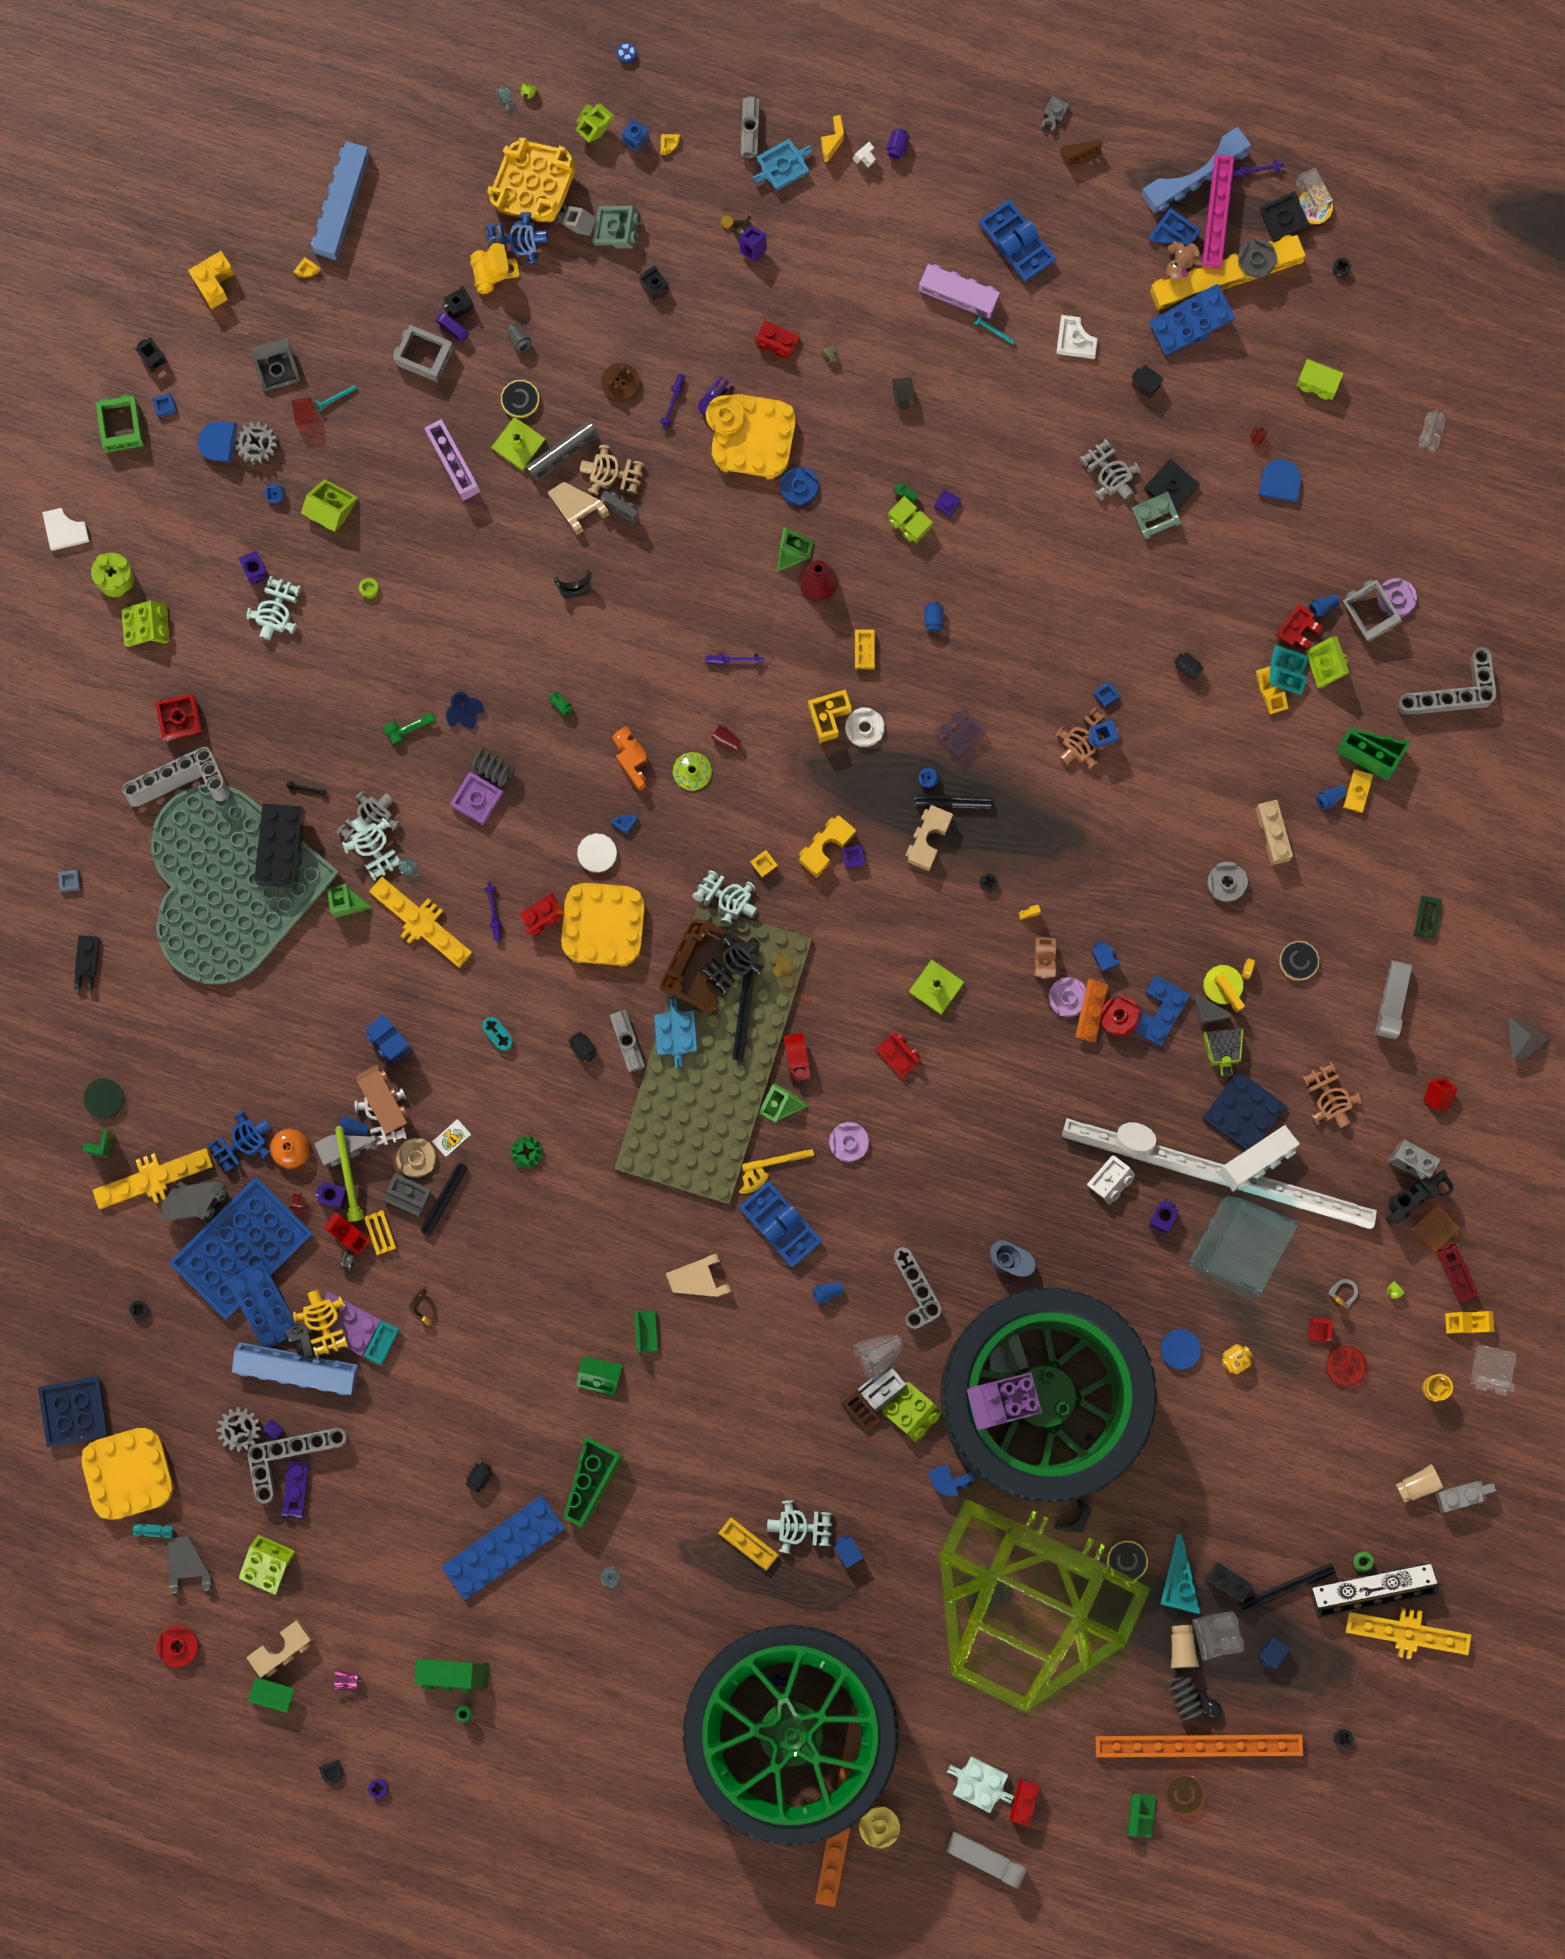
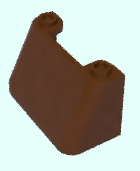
M694 919L691 921L661 981L660 990L707 1013H712L716 1010L719 1004L718 996L715 994L718 986L714 987V980L708 981L706 979L707 976L701 973L700 969L706 963L710 964V959L712 958L722 967L725 965L722 952L727 944L725 941L722 942L721 938L729 932L708 920ZM733 934L731 936L733 940H736L738 938ZM728 951L727 954H726V956H727L728 960L730 961L731 957H730L729 951Z

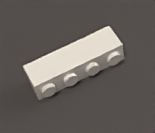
M1284 1125L1225 1164L1219 1171V1174L1233 1192L1238 1188L1243 1190L1251 1184L1250 1180L1253 1178L1258 1180L1266 1174L1265 1170L1268 1168L1273 1170L1281 1164L1280 1160L1285 1157L1289 1159L1297 1153L1295 1149L1299 1146V1142Z

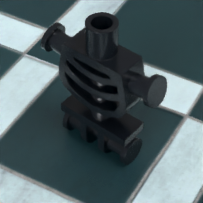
M730 932L725 934L721 938V941H725L727 944L722 952L725 965L722 967L712 958L710 959V964L706 963L700 969V972L707 976L706 979L708 981L714 980L713 986H718L722 994L735 984V979L728 973L729 971L745 975L752 969L756 972L755 975L757 976L762 972L764 966L756 963L757 956L753 953L761 946L755 937H752L744 944L739 938L733 940ZM728 951H729V955H730V957H731L730 961L728 960V958H727V956H726V954H727Z

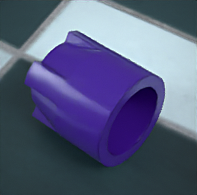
M271 1419L262 1433L269 1438L277 1440L284 1429Z

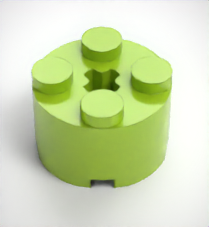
M117 553L98 555L91 569L92 579L99 590L105 595L120 597L133 587L135 581L134 571L122 555Z

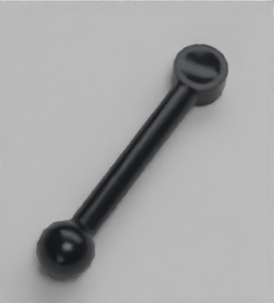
M288 781L286 784L289 789L298 788L321 795H326L327 793L326 790L297 785L292 781Z

